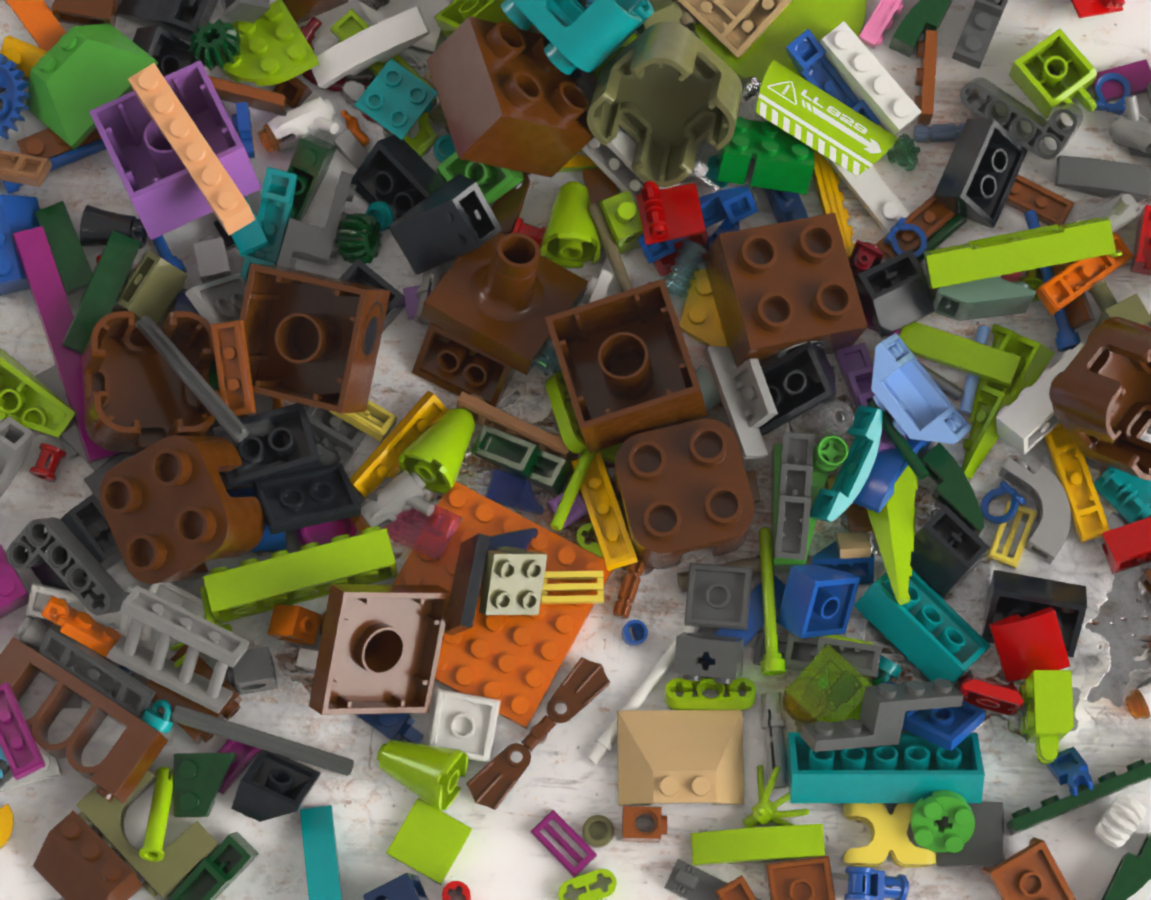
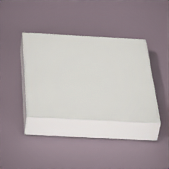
M438 689L428 745L459 749L467 753L470 760L489 763L501 700Z

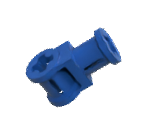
M845 868V873L848 874V893L844 895V900H884V898L906 900L908 896L909 881L904 874H898L896 877L885 876V871H878L873 868Z

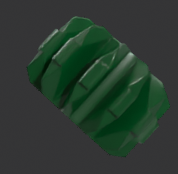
M218 19L212 24L207 20L206 26H197V33L190 35L191 44L189 46L192 56L195 57L196 62L201 60L203 66L209 68L210 71L216 66L223 70L224 64H234V57L241 55V39L230 22L224 24L221 19Z
M347 214L345 220L340 222L341 229L337 231L339 235L336 244L339 245L338 254L342 255L344 261L352 264L357 258L364 264L371 263L373 258L378 257V248L382 246L380 238L383 234L379 232L381 225L376 221L375 216H370L369 214Z

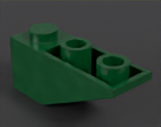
M311 134L300 138L287 171L298 174L290 214L291 219L302 221L337 149V146Z

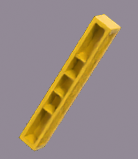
M814 150V169L812 175L823 215L835 213L849 260L855 243L852 242L851 238L853 237L852 226H848L847 219H849L848 210L843 208L842 204L844 202V195L838 189L840 184L839 176L837 173L834 174L833 168L823 155Z

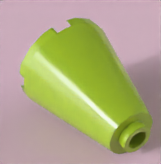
M570 181L559 188L540 245L541 256H547L552 262L563 268H583L584 262L590 260L594 264L598 261L601 254L598 232L589 212V205L591 204L589 190L580 182Z
M451 408L402 451L398 458L401 469L403 471L407 470L409 474L415 471L426 484L423 488L434 493L446 494L455 484L476 424L473 420V415L464 408Z
M390 740L387 744H382L377 753V761H379V768L435 809H442L444 811L452 805L459 794L461 787L456 786L459 776L465 778L468 768V754L459 749Z

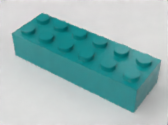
M788 732L786 764L790 803H916L922 797L924 800L932 796V792L939 790L956 792L962 795L967 800V803H982L985 773L977 733H970L952 751L941 748L910 732H901L900 742L897 745L814 752L800 736L801 732Z

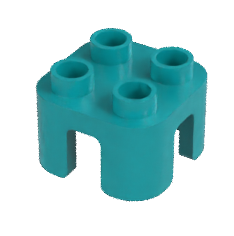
M505 0L501 4L504 13L519 28L527 31L534 24L550 41L544 48L546 56L560 71L567 75H570L577 67L585 72H591L604 64L654 13L649 0H595L587 9L578 0Z

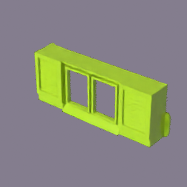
M1104 216L1059 225V227L1058 224L924 251L929 289L1104 255L1109 257L1122 255V251L1115 249L1111 221Z

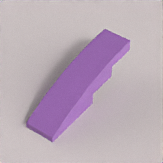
M864 342L835 351L837 363L856 410L859 405L867 406L875 395L871 390L874 365ZM885 410L893 421L894 418L892 417V415L888 412V410ZM882 428L878 452L896 448Z

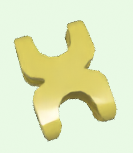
M883 803L843 804L844 816L849 820L864 822L870 828L872 834L868 846L847 850L843 855V863L853 867H877L890 854L894 864L902 868L930 867L936 864L935 852L914 846L909 841L907 835L910 814L916 803L897 804L891 815Z

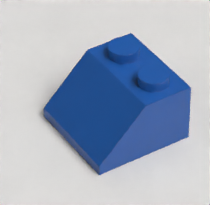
M817 564L791 566L776 623L799 638L845 634L861 577Z

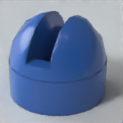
M639 620L627 622L622 628V640L629 646L642 644L648 636L646 625ZM628 628H631L635 641L632 640Z

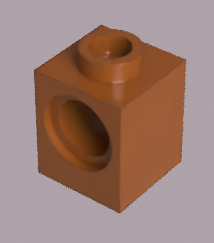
M623 806L622 842L660 843L661 835H667V815H661L662 807ZM641 817H648L653 821L654 828L649 832H641L636 827V821Z

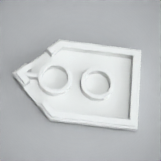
M361 0L359 4L372 26L413 7H420L431 33L410 47L434 53L437 49L442 30L433 17L451 4L452 0Z

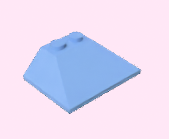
M894 333L876 346L871 390L875 394L873 400L882 411L888 410L894 418L892 421L894 427L901 435L907 434L910 439L955 444L972 429L970 424L897 333Z

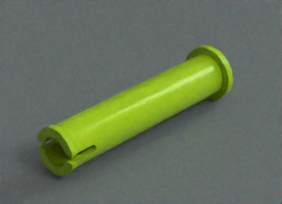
M160 767L156 771V781L144 845L139 850V856L147 861H161L165 856L162 849L174 788V769L171 770L169 775L170 767Z

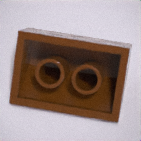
M430 323L412 373L460 396L461 392L469 395L476 394L482 397L486 403L497 407L516 369Z
M74 810L49 831L33 864L34 869L64 900H128L143 887L135 872Z

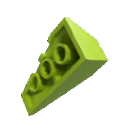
M0 348V419L5 420L11 417L24 427L60 438L77 412L17 360Z

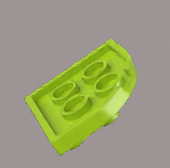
M282 0L269 4L270 9L254 23L238 20L231 24L241 39V55L234 57V64H224L223 70L217 66L229 79L238 83L245 81L256 83L257 86H270L288 81L320 65L315 53Z

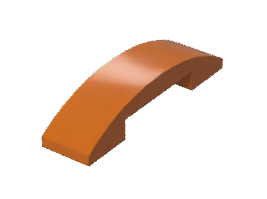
M4 0L39 48L49 51L66 34L43 0Z

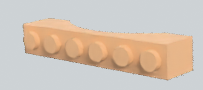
M155 63L128 78L140 103L187 169L227 234L230 236L254 221L255 218L249 204Z

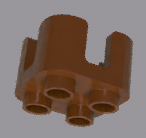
M113 312L105 315L97 322L82 355L85 428L90 439L97 446L107 451L140 452L168 436L206 435L215 421L214 416L139 329L135 327L134 312ZM170 312L163 325L159 328L209 384V368L215 359L210 323L202 316L193 312ZM213 389L220 397L219 389Z
M1111 317L1090 332L1086 344L1068 367L1053 379L1049 390V397L1056 417L1084 456L1140 479L1151 480V443L1140 439L1151 425V327L1122 317Z
M699 419L635 434L622 443L615 459L614 489L617 499H622L627 518L626 528L637 559L642 560L646 567L652 569L671 568L680 564L684 553L711 547L712 554L716 557L732 553L741 547L748 536L754 516V501L737 438L726 424L715 419Z
M216 435L168 436L112 467L103 477L99 488L101 508L128 571L140 582L156 584L199 579L209 573L205 562L212 559L239 557L254 549L261 541L265 531V515L260 502L256 497H231L227 493L219 472H230L242 465L237 449L229 440Z

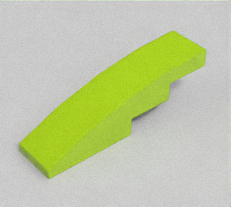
M823 824L755 827L691 833L692 861L695 866L757 861L772 862L825 856Z

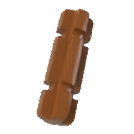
M637 559L638 562L627 565L626 571L628 573L624 575L617 596L619 601L615 602L613 614L617 617L625 619L629 617L632 608L630 604L634 602L641 579L639 576H642L645 568V563L640 559Z

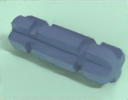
M955 123L931 124V127L916 125L913 131L914 140L917 143L927 142L928 139L931 142L955 141V138H959L965 123H959V126H956Z

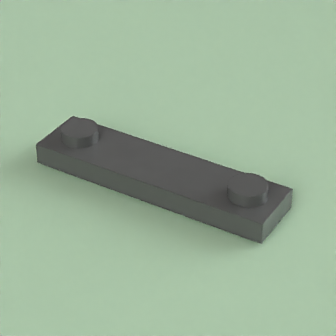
M53 625L48 629L39 648V654L141 720L145 709H148L156 693L155 691L92 649L61 633L60 628Z

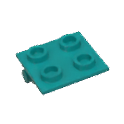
M390 58L354 106L402 140L424 112L429 113L434 106L432 101L437 96V91Z
M1109 467L1094 482L1096 490L1129 524L1148 518L1151 515V480H1143Z

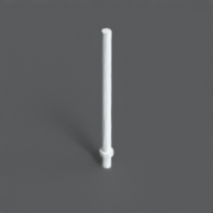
M685 626L681 633H696L700 627ZM676 639L621 711L639 709L675 661ZM617 717L602 736L598 735L595 739V746L586 756L591 763L596 765L606 751L610 752L613 748L612 743L617 738Z

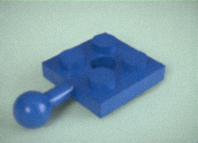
M964 700L961 707L906 711L902 729L941 748L952 751L985 721L986 711Z

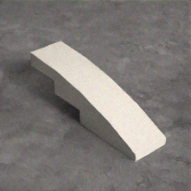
M413 7L385 19L318 55L317 59L320 65L311 70L319 88L327 89L348 74L356 76L377 61L385 63L430 34L431 32L420 7Z

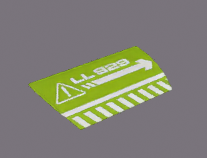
M773 60L768 67L759 90L755 112L855 176L860 175L874 165L897 141L898 138L777 61Z

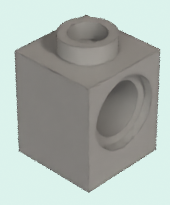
M206 236L201 238L199 242L193 243L202 284L232 275L223 237Z

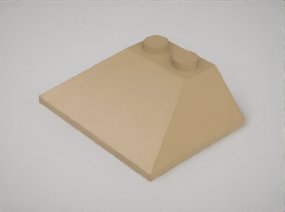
M792 0L678 1L737 58H740Z
M742 710L617 711L618 806L686 803L744 805Z

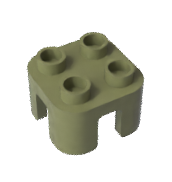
M675 22L656 23L647 28L600 70L587 115V124L592 135L603 145H607L617 137L619 126L623 128L636 142L631 165L633 172L643 181H653L659 187L673 186L691 174L698 147L707 137V142L717 151L721 150L731 141L739 112L742 83L738 75L687 27Z

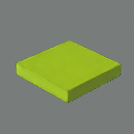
M417 798L386 854L442 885L473 829Z

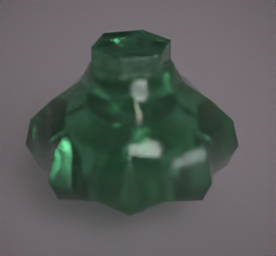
M902 134L895 141L893 148L887 152V156L891 164L896 163L906 171H913L918 164L917 156L921 150L920 147H915L914 139H911L908 134Z

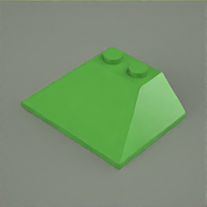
M109 23L72 27L31 69L28 94L31 95V98L27 99V106L30 107L28 111L75 150L96 128L89 111L130 93L133 89L128 78L153 63L157 65L158 62Z

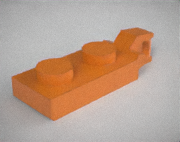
M51 596L41 616L59 625L61 633L106 658L108 652L122 637L117 630L103 626L93 620L89 614L71 608V606L67 605V601Z

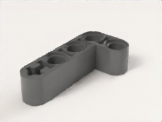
M985 78L971 80L960 92V99L967 108L983 119H995L1021 145L1043 159H1053L1062 152L1083 121L1082 110L1073 103L1062 105L1047 121ZM978 88L980 90L978 93L979 98L973 96L975 94L973 89ZM992 97L993 100H991L987 105H985V103L989 101L988 98ZM996 103L1003 104L1006 107V116H1000L996 112ZM1061 113H1068L1072 116V126H1067L1061 121ZM1021 120L1028 121L1031 124V133H1025L1021 130ZM1045 137L1053 138L1056 141V150H1050L1045 146Z
M50 517L32 520L7 549V561L16 569L40 566L46 561L84 606L95 615L119 612L122 602L126 599L123 589L59 518ZM44 527H46L48 532L47 538L44 535ZM25 549L28 551V559L25 556ZM64 549L67 551V560L64 557ZM84 572H86L88 577L87 583L84 580Z

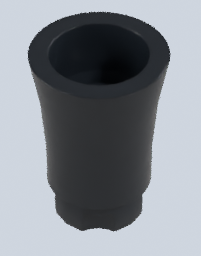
M91 205L85 207L80 224V244L82 247L106 246L113 230L141 242L140 249L145 247L148 234L141 220L137 219L136 216L106 211Z

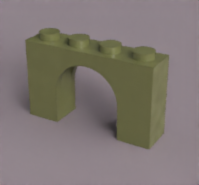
M148 769L124 804L116 798L109 802L97 794L95 791L98 786L96 785L76 804L82 811L78 815L91 828L96 826L103 834L100 838L113 851L117 849L124 856L122 860L135 873L138 871L145 879L142 886L153 898L160 895L166 900L203 859L208 858L219 846L218 842L196 821L171 845L162 849L165 854L163 860L157 862L144 860L139 856L140 849L132 846L125 835L124 818L130 805L156 781V776Z

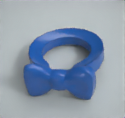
M1107 73L1098 79L1095 86V96L1097 99L1095 111L1113 112L1117 115L1125 112L1124 97L1130 96L1131 86L1123 75ZM1107 81L1119 82L1124 89L1123 97L1115 104L1107 103L1101 92L1102 85Z
M901 217L895 226L890 229L883 242L885 245L890 244L893 252L899 255L904 251L898 245L895 237L898 231H912L919 236L921 241L920 248L913 252L917 259L924 253L927 247V237L920 227L905 223L906 219Z
M1001 481L999 488L992 489L982 499L981 512L993 524L1008 522L1017 512L1019 503L1022 506L1026 504V500L1005 481ZM1010 494L1012 499L1008 512L999 517L991 515L989 513L991 501L998 496Z

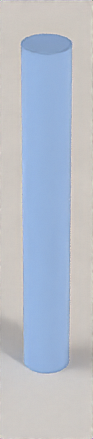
M979 325L975 342L987 345L990 328ZM967 374L959 412L962 414H971L979 380L978 376Z

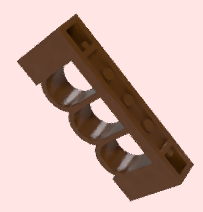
M13 637L0 654V685L8 682L17 701H19L39 672L57 683L37 713L32 718L26 720L34 740L50 755L57 758H67L68 763L78 773L98 786L95 791L97 794L109 802L116 798L124 804L168 740L153 727ZM73 694L92 705L73 733L65 741L59 744H49L47 739L48 730ZM107 716L126 728L101 763L93 767L83 766L81 762L82 752Z

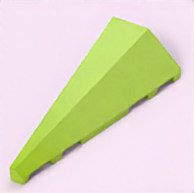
M995 323L991 329V332L994 334L991 347L1020 356L1022 361L1011 388L981 377L979 378L969 421L972 423V429L969 439H964L963 448L966 452L962 467H960L969 479L973 477L999 438L996 421L999 411L1004 406H1010L1017 400L1024 388L1031 387L1036 383L1055 354L1054 351L1043 344L1023 337L1013 330Z
M909 465L894 483V494L880 513L867 509L896 601L900 606L910 602V595L908 593L909 577H912L910 562L911 552H914L917 510L915 507V492L918 490V481Z

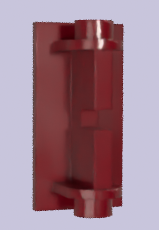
M858 239L849 259L854 281L859 273L880 264L885 254L879 251V248L874 244L862 242Z

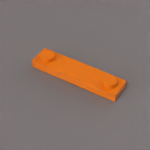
M1117 232L1113 234L1115 249L1122 251V255L1115 257L1104 255L1075 261L1035 290L1036 295L1051 315L1058 312L1134 257Z

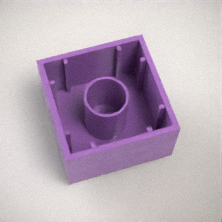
M201 60L165 76V80L243 197L260 190L261 186L247 152ZM134 91L89 111L150 240L213 212L187 169L160 129L150 118Z

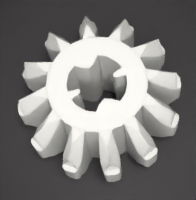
M1126 793L1119 794L1097 823L1095 834L1107 845L1110 844L1114 848L1123 846L1145 817L1146 807L1141 805L1140 801L1133 796L1130 797Z

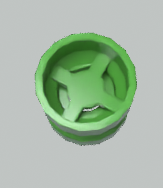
M831 435L823 438L814 448L812 464L820 472H834L848 456L847 444L838 436Z

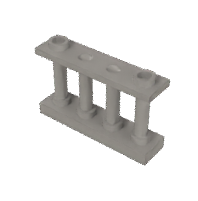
M136 586L122 602L120 612L132 617L127 637L122 636L108 652L107 658L219 714L233 695V691L222 686L228 666L234 668L247 651L250 641ZM144 624L160 631L154 652L138 644ZM172 638L188 645L183 665L178 668L174 666L175 662L166 658ZM200 652L216 659L210 680L194 672Z

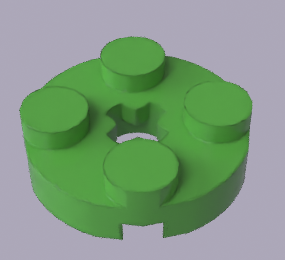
M939 790L932 792V796L924 800L922 797L916 802L910 814V824L914 839L918 845L933 852L957 853L963 849L964 844L973 835L975 818L972 808L967 804V800L962 795L953 791ZM943 816H946L949 822L948 825L940 827L937 823H934L935 820H941Z

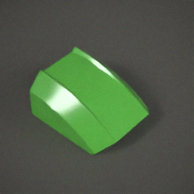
M454 152L436 168L437 174L446 183L459 173L475 181L488 204H491L524 180L521 171L459 159L457 152Z

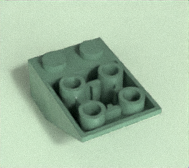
M1001 276L939 287L934 297L933 305L935 313L957 321L1026 313L1036 291L1030 289V286L1024 282H1010L1001 279Z

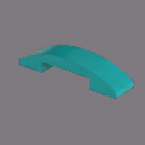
M267 167L260 194L262 199L257 220L269 245L245 255L241 277L246 283L250 264L277 265L289 223L298 174Z
M858 406L846 432L855 438L848 456L838 473L832 489H820L810 510V518L827 522L834 521L853 503L870 475L879 449L882 433V410L879 408Z

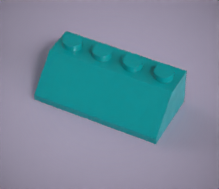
M913 569L912 577H909L908 593L910 595V602L901 606L896 601L887 572L884 573L868 588L854 606L929 681L946 679L954 684L991 645Z

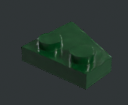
M236 752L174 754V817L209 816L215 804V797L221 791L225 782L224 778L231 763L235 761Z

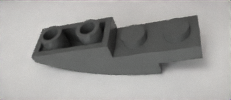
M975 0L952 59L980 69L1008 0Z

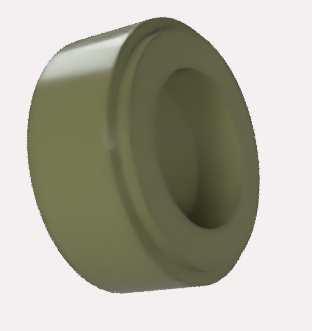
M594 815L585 821L582 835L588 845L594 848H602L613 839L614 827L607 817Z

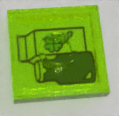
M827 644L785 691L818 722L844 721L863 700L865 687L874 685L831 645Z

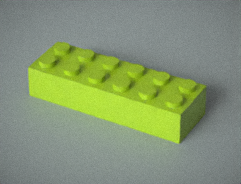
M376 526L364 529L362 535L350 537L348 534L336 536L328 544L309 543L302 546L301 551L290 554L287 550L275 552L267 560L248 559L242 561L240 567L229 570L227 567L214 568L209 571L210 575L203 576L211 612L215 620L222 624L271 611L274 609V605H294L328 596L331 584L370 585L396 578L398 571L387 528L380 530V527Z

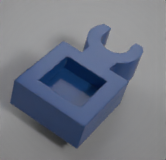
M248 102L235 103L237 114H231L232 124L236 132H239L240 140L249 159L255 158Z
M1074 746L1059 752L1056 757L1057 759L1047 764V768L1060 786L1068 783L1071 795L1078 796V785H1086L1089 790L1093 789L1092 777L1089 774L1088 766Z

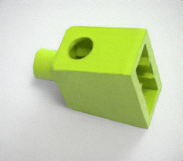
M628 190L597 202L605 216L619 254L621 255L641 247L638 238L643 234L640 213L630 191Z

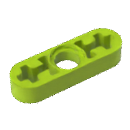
M557 371L545 381V387L564 444L570 451L579 454L587 446L581 433L562 371Z
M675 678L670 680L665 687V702L670 708L675 710H745L752 707L756 699V686L747 678H738L733 680L731 684L715 683L714 678H702L700 681ZM712 689L717 691L719 695L716 698H706L702 695V692ZM692 691H696V697H693ZM725 691H728V697H724ZM738 691H744L745 696H739ZM676 692H682L683 696H676Z

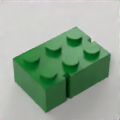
M737 117L735 132L731 141L721 150L717 151V181L744 185L751 158H756L750 186L806 195L814 169V150L769 121L762 122Z

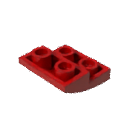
M1052 607L1024 617L1015 614L989 624L1006 682L1026 679L1033 670H1061L1070 666L1056 612Z

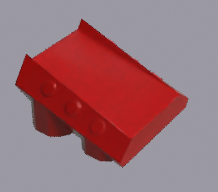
M971 670L958 679L957 689L964 695L963 700L981 709L1015 716L1025 702L1013 682L1008 685L972 675Z

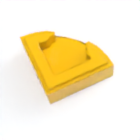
M9 804L0 808V849L8 843L13 831L14 814Z

